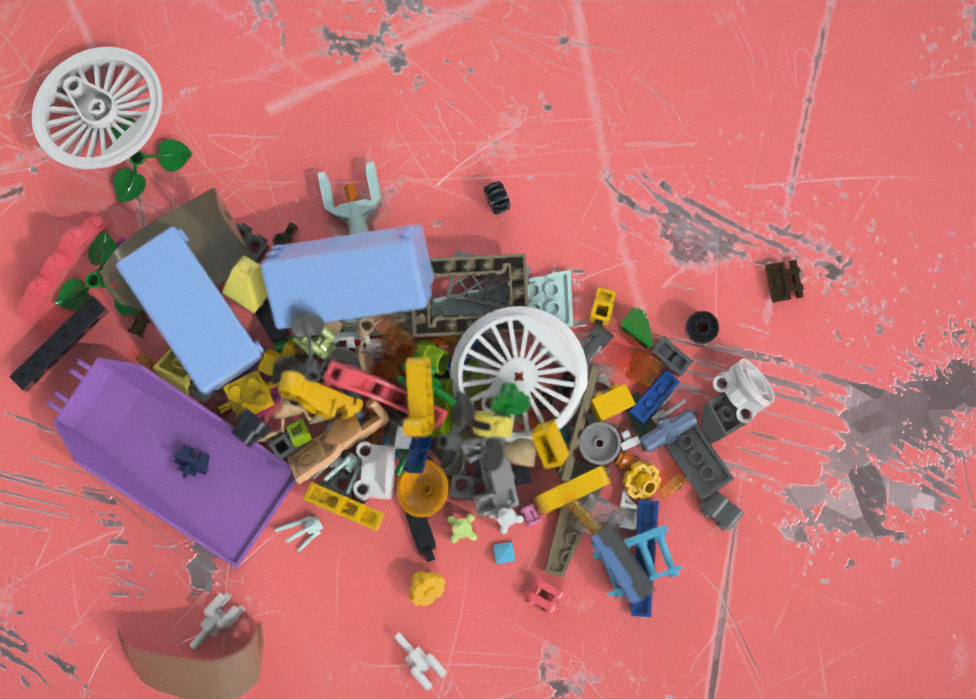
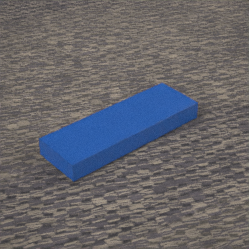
M665 369L628 412L640 424H644L680 381Z

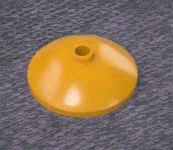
M420 459L413 461L404 468L401 476H399L397 482L398 501L401 507L414 517L424 518L435 514L441 509L447 498L448 480L446 474L437 463L431 460Z

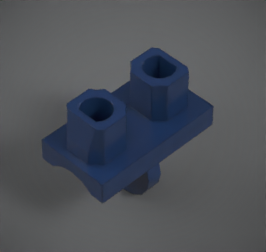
M184 445L180 451H176L174 462L179 464L178 470L183 472L182 478L187 479L188 475L196 477L197 472L206 476L210 455L200 452L198 458L195 459L191 457L193 448Z

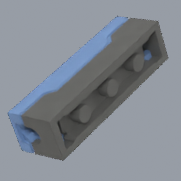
M608 525L591 537L593 548L597 553L600 552L602 554L604 565L608 569L611 568L615 574L613 575L614 580L619 586H623L625 589L624 595L629 602L638 603L656 591L653 583L614 525Z

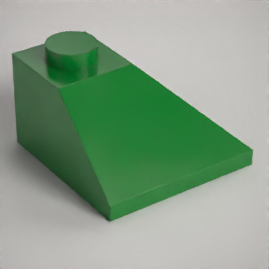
M632 308L618 328L646 350H649L653 346L649 320L646 318L647 314L640 308Z

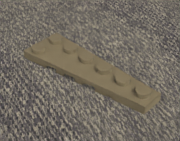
M590 365L589 369L587 368L588 376L585 394L578 410L573 416V423L569 424L566 435L569 436L565 445L569 456L563 465L556 466L557 476L563 481L569 482L575 461L573 450H576L579 446L580 435H578V432L584 428L585 416L583 415L584 412H588L600 369L596 366Z
M575 460L570 480L599 466ZM604 468L607 475H609L611 469ZM603 487L561 506L545 573L564 577Z

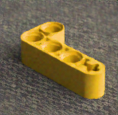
M409 357L406 362L409 417L403 422V433L405 436H427L434 431L431 363L429 357Z
M602 465L534 497L533 500L540 515H544L611 482Z

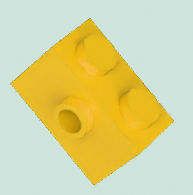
M617 383L609 387V392L605 394L600 391L592 395L590 408L597 422H601L636 405L626 384L620 386Z
M556 421L538 424L531 433V437L545 469L563 465L569 456V452Z

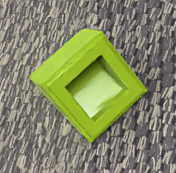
M303 418L285 426L290 440L295 447H299L312 440Z

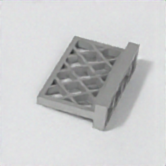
M459 251L455 252V257L478 256ZM527 266V284L531 269L530 266ZM496 274L487 275L488 277L480 282L477 281L474 275H471L476 285L468 290L462 283V280L469 276H463L462 278L451 276L446 298L498 309L509 307L507 302L509 295L504 297L499 288L508 283V274H501L506 281L499 286L492 279ZM490 279L495 288L485 293L481 284ZM458 283L465 290L460 295L451 294L452 287ZM476 287H479L483 293V296L479 299L472 298L469 293ZM497 290L502 300L493 303L488 295Z

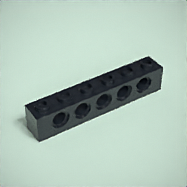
M92 295L9 377L23 391L28 392L110 311L98 298Z

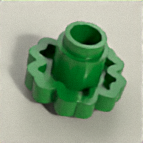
M515 383L502 384L499 394H496L495 398L490 400L491 411L496 412L499 416H510L511 414L517 416L525 413L526 409L530 408V396L519 391Z

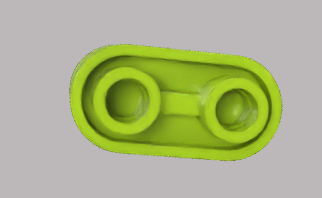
M470 359L467 363L468 366L482 368L476 360L472 361ZM463 371V382H468L467 378L471 375L475 380L489 378L488 375L484 377L480 372ZM491 383L476 385L474 388L472 386L464 388L471 398L481 391L487 390Z

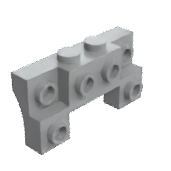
M475 436L462 441V444L485 447L488 438H497L503 447L506 446L505 437ZM462 447L464 459L469 462L479 459L486 492L473 497L477 515L484 517L502 508L510 509L518 506L519 502L514 483L515 476L512 472L510 461L504 457V462L498 470L489 471L482 462L483 450ZM508 499L512 501L510 504H505V501Z

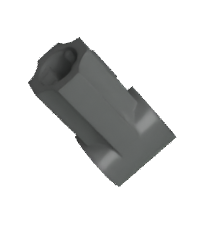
M598 325L589 335L587 341L581 346L588 363L614 337L602 325Z

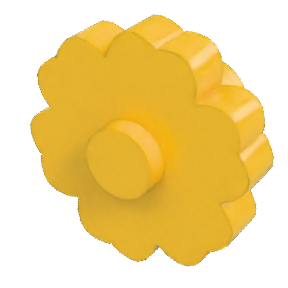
M639 461L632 464L631 471L625 472L622 481L626 485L625 492L633 499L639 497L641 500H645L651 497L659 489L661 478L658 476L659 470L650 462L645 464Z
M418 571L411 577L412 586L409 588L411 593L408 597L415 606L420 604L423 607L430 605L435 599L441 597L445 591L444 585L446 581L440 573L433 574V572L425 573Z

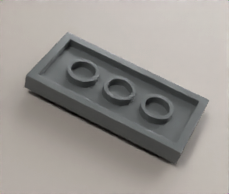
M697 424L683 432L674 442L664 444V447L701 501L734 481V477Z

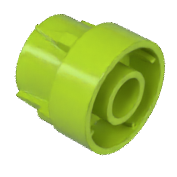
M421 340L415 346L412 357L416 353L422 357H429L430 363L437 368L435 374L443 375L447 371V363L451 359L448 351L440 349L437 343L428 340Z

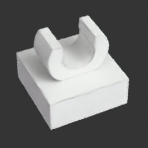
M629 430L620 433L624 440L621 443L622 451L641 443L638 436L631 437Z

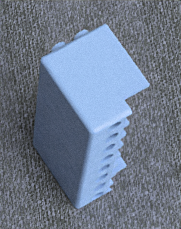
M420 224L276 245L271 248V252L266 254L267 257L261 264V271L277 329L290 328L293 318L301 312H310L320 316L324 322L425 308L432 296L430 285L434 280L423 227Z
M170 227L117 262L116 268L200 392L207 395L214 390L218 391L261 362L265 351L258 341L254 342L193 253L187 244L189 239L181 228L177 230L175 227Z

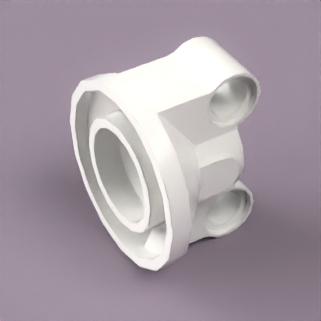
M746 359L739 360L728 371L721 372L713 380L714 389L719 392H726L729 400L738 408L736 416L740 422H750L757 413L774 403L775 397L769 382L761 371ZM720 378H724L727 381V385H722ZM743 409H748L751 416L745 415Z
M369 442L360 443L356 451L358 458L362 461L361 480L354 484L356 498L362 501L370 498L392 500L395 448L393 446L372 445ZM367 448L371 452L368 456H362L360 454L361 450ZM361 486L368 488L365 494H359L357 491Z

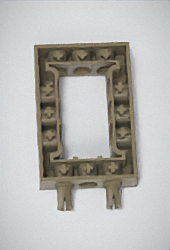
M526 253L430 258L434 277L508 274L509 307H528ZM431 296L425 308L410 310V312H394L393 317H401V319H393L394 324L411 323L413 325V337L463 335L473 323L488 313L433 316ZM512 320L514 332H524L525 326L519 320ZM508 321L496 324L499 333L510 332ZM490 327L489 329H487L486 331H484L482 334L494 333V332H493L492 328Z

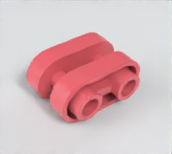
M534 575L531 582L535 586L532 591L529 589L525 590L523 596L526 598L524 601L533 606L537 603L542 606L541 611L550 616L552 613L557 614L560 607L555 604L558 599L564 601L568 594ZM542 589L552 594L549 601L539 595Z

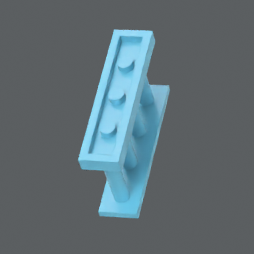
M662 525L624 540L629 548L633 546L640 548L651 581L666 575L669 578L680 574L679 570L684 569L683 565L676 567L674 565L665 541V534L670 532L667 525ZM655 539L658 542L668 570L658 574L647 548V541ZM592 552L595 560L601 559L602 561L604 557L600 552ZM606 567L614 588L613 591L608 592V596H615V599L624 596L625 589L616 583L613 578L615 574L611 568L608 569Z

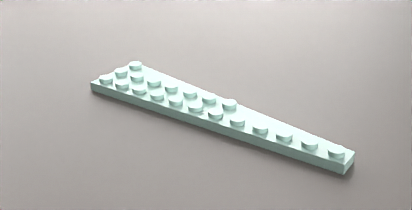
M571 270L529 278L527 284L528 307L546 311L560 319L569 328H573ZM508 283L499 288L504 297L509 295ZM491 286L488 288H483V290L485 291V293H488L495 287ZM480 289L469 292L474 299H479L483 296ZM497 290L488 295L493 303L502 300ZM446 296L432 299L433 316L490 313L498 310V308L446 298ZM368 316L346 319L344 323L360 322L363 318H368ZM411 323L399 324L397 329L388 335H413V325ZM343 326V332H356V326ZM375 327L374 330L370 333V336L383 335L378 333L375 330Z

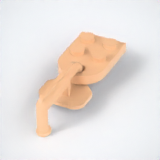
M370 397L366 405L376 412L377 415L363 425H360L355 414L345 420L338 418L334 421L329 432L317 436L286 457L294 478L299 484L335 461L342 450L351 448L389 422V415L374 398Z

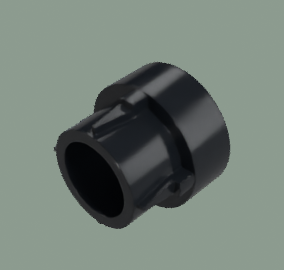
M707 311L695 312L688 318L685 325L687 337L696 344L704 345L711 342L719 332L717 318ZM698 323L706 324L707 331L705 333L697 330Z
M245 408L238 417L240 421L231 433L251 448L260 437L264 439L272 428L249 409Z

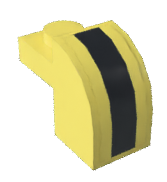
M475 410L472 432L486 437L511 438L513 417L494 415V412Z

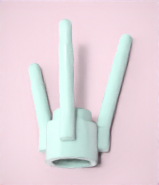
M350 453L324 478L326 483L323 487L326 488L342 470L345 469L349 473L355 471L346 491L347 494H350L357 476L361 472L360 465L362 461Z
M309 515L304 519L275 528L274 531L278 532L305 523L304 529L286 539L288 543L306 532L309 535L313 533L297 549L300 552L316 536L321 534L320 530L323 529V526L316 515L314 517Z

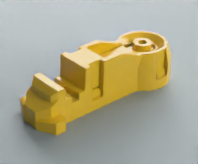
M291 371L282 373L278 385L279 395L298 402L303 408H306V411L312 414L322 416L328 420L334 417L337 409H339L338 412L341 413L340 419L345 420L359 413L363 407V400L354 399L319 383L309 382L302 374Z

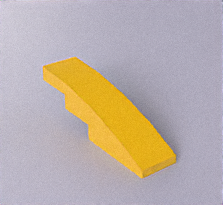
M310 482L303 499L377 532L385 515L383 512L313 482Z

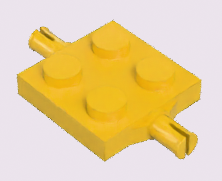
M259 370L224 386L228 402L218 406L221 414L232 409L238 417L245 408L257 414L275 405L271 397V389L277 387L279 382L275 383L272 380L266 382Z

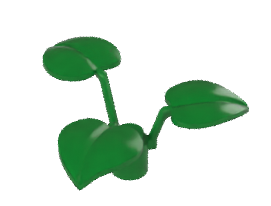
M120 117L133 123L136 122L133 118ZM116 123L125 132L130 128L120 123ZM112 127L111 129L116 139H118L121 134ZM169 139L159 144L158 150L160 154L146 155L142 150L136 152L129 158L133 164L134 171L122 169L114 177L113 185L118 201L128 202L143 193L146 187V179L143 175L136 173L137 166L143 165L148 158H160V165L165 170L177 171L192 156L191 150L182 142Z
M102 232L99 234L88 251L90 263L100 265V267L95 270V273L92 272L86 276V285L80 279L74 278L66 281L55 301L57 305L69 310H78L91 297L87 292L90 288H106L100 271L112 253L118 248L117 243L108 233ZM116 299L114 300L116 310L122 315L133 316L145 312V310L126 306Z

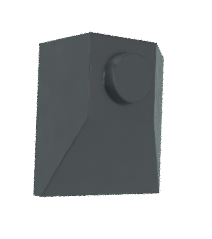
M726 392L704 404L701 430L710 444L746 425V423L738 420L736 416L738 408L729 400Z

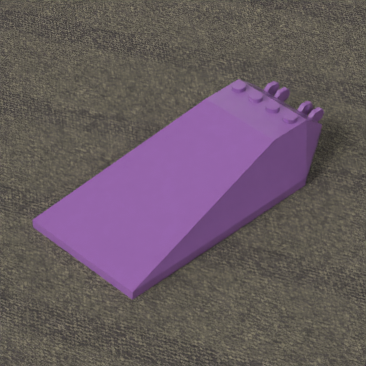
M97 357L93 365L90 366L78 358L76 360L77 364L87 369L88 372L83 376L75 369L71 368L69 370L72 375L81 380L70 398H67L57 390L53 393L58 399L66 402L63 408H60L55 402L50 400L46 403L59 412L53 423L73 461L237 569L297 482L289 463L284 460H278L274 453L257 442L249 448L231 433L235 428L234 426L141 364ZM184 445H188L193 448L191 457L195 459L198 458L200 452L210 455L206 476L197 472L196 477L188 475L187 479L182 478L183 472L178 470L179 464L174 462L176 451H180Z

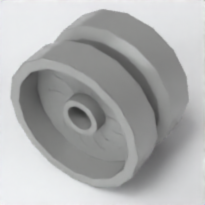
M604 422L593 423L585 427L579 434L580 443L577 451L580 457L588 464L595 466L605 465L614 460L620 452L621 437L610 424ZM600 440V443H603V446L597 447L596 441Z

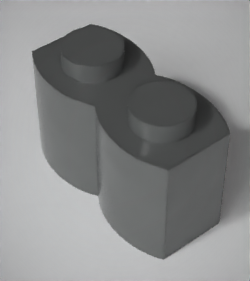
M718 491L705 498L699 506L702 509L700 513L708 519L710 517L714 518L717 521L715 525L723 531L726 529L730 531L744 514L741 509Z

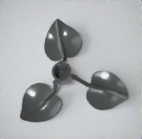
M301 312L293 318L291 328L296 336L302 337L307 335L309 359L305 364L298 362L296 358L290 356L277 359L273 365L272 382H280L282 373L285 371L302 374L307 381L316 382L320 379V373L323 372L325 365L328 368L331 361L354 365L360 369L361 365L353 351L346 348H336L332 350L331 356H326L320 366V363L312 358L311 335H318L324 330V321L316 314Z
M457 391L455 398L457 402L454 405L453 419L455 425L460 427L449 430V434H441L438 437V446L444 450L440 467L447 476H456L462 473L465 459L459 447L483 450L482 462L484 467L489 471L498 470L504 462L505 451L502 443L497 438H488L484 447L462 444L461 437L455 434L463 430L465 424L470 425L475 417V406L472 400L463 392Z

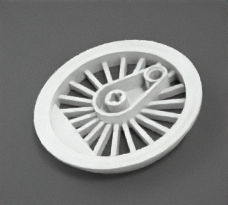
M99 47L77 53L59 64L40 86L32 109V126L35 137L41 148L52 159L68 167L97 169L121 163L133 156L146 144L158 123L163 103L160 81L146 60L126 49ZM109 66L104 88L102 89L100 67ZM115 67H124L110 90ZM94 69L95 85L88 82L84 72ZM130 70L137 72V74L119 90L125 78L129 74ZM142 78L146 80L147 84L125 95ZM63 88L68 96L60 93ZM148 91L150 92V98L129 102ZM56 98L73 104L75 108L56 107L53 105ZM150 105L147 112L126 111ZM51 113L77 114L50 121ZM120 117L139 119L135 123H133ZM73 123L53 135L50 133V128ZM116 123H120L130 128L125 132ZM112 127L121 134L118 139H116L111 129ZM77 130L60 147L55 145V141ZM105 131L108 132L113 142V144L108 149ZM100 132L101 155L94 157ZM82 136L72 155L66 153L65 151ZM91 137L87 156L79 157Z
M525 306L501 308L484 315L473 323L463 334L455 348L450 371L454 398H456L457 391H461L467 396L464 387L491 383L487 390L470 399L474 402L482 398L483 409L481 411L492 412L491 407L487 406L486 401L489 398H495V395L499 394L502 384L515 383L519 391L530 396V403L540 423H545L530 392L555 415L550 421L555 420L559 429L567 424L578 410L585 394L588 376L583 349L570 328L560 319L546 311ZM512 320H519L525 326L520 355H517ZM508 321L514 356L511 357L496 324ZM490 327L498 339L507 360L481 336ZM529 330L536 339L527 356H524ZM478 338L503 365L470 349L473 342ZM540 341L545 347L531 360L530 358ZM548 350L554 355L535 365ZM469 353L499 368V370L464 365L466 355ZM557 359L564 365L563 367L537 370ZM463 370L496 375L494 378L463 382ZM570 371L575 376V382L538 377V375ZM515 372H523V379H515ZM537 381L573 387L570 398H567L537 383ZM535 387L567 404L559 413ZM527 410L523 413L525 430H513L512 424L511 438L505 437V441L514 442L517 438L522 437L533 441L531 433L535 428H529ZM511 414L510 417H513V424H514V417H515V416Z

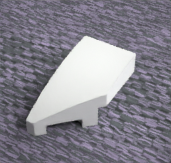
M624 490L621 496L616 528L635 532L638 507Z

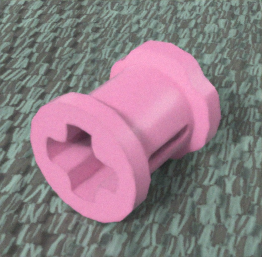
M535 503L519 510L527 521V527L543 520L535 509Z

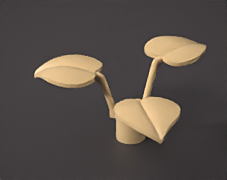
M393 313L368 316V318H363L360 322L344 323L346 319L324 322V326L332 334L339 333L342 326H356V332L362 336L356 356L360 361L361 370L372 375L374 370L372 356L369 353L361 354L365 339L374 330V327L378 333L383 335L393 333L399 325L394 324L393 319H400V317H393Z
M281 396V409L273 415L274 419H281L280 429L277 432L268 433L264 439L260 437L256 442H272L284 433L287 434L284 432V419L292 415L304 413L309 420L307 421L308 424H322L334 419L340 413L337 411L335 416L328 420L319 415L310 416L306 408H303L300 404H298L299 407L290 405L291 400Z
M523 413L514 417V424L524 422ZM468 429L459 435L462 441L475 436L481 437V435L473 433L472 429ZM522 437L517 438L514 442L505 441L504 451L507 460L524 466H534L536 446L531 439Z

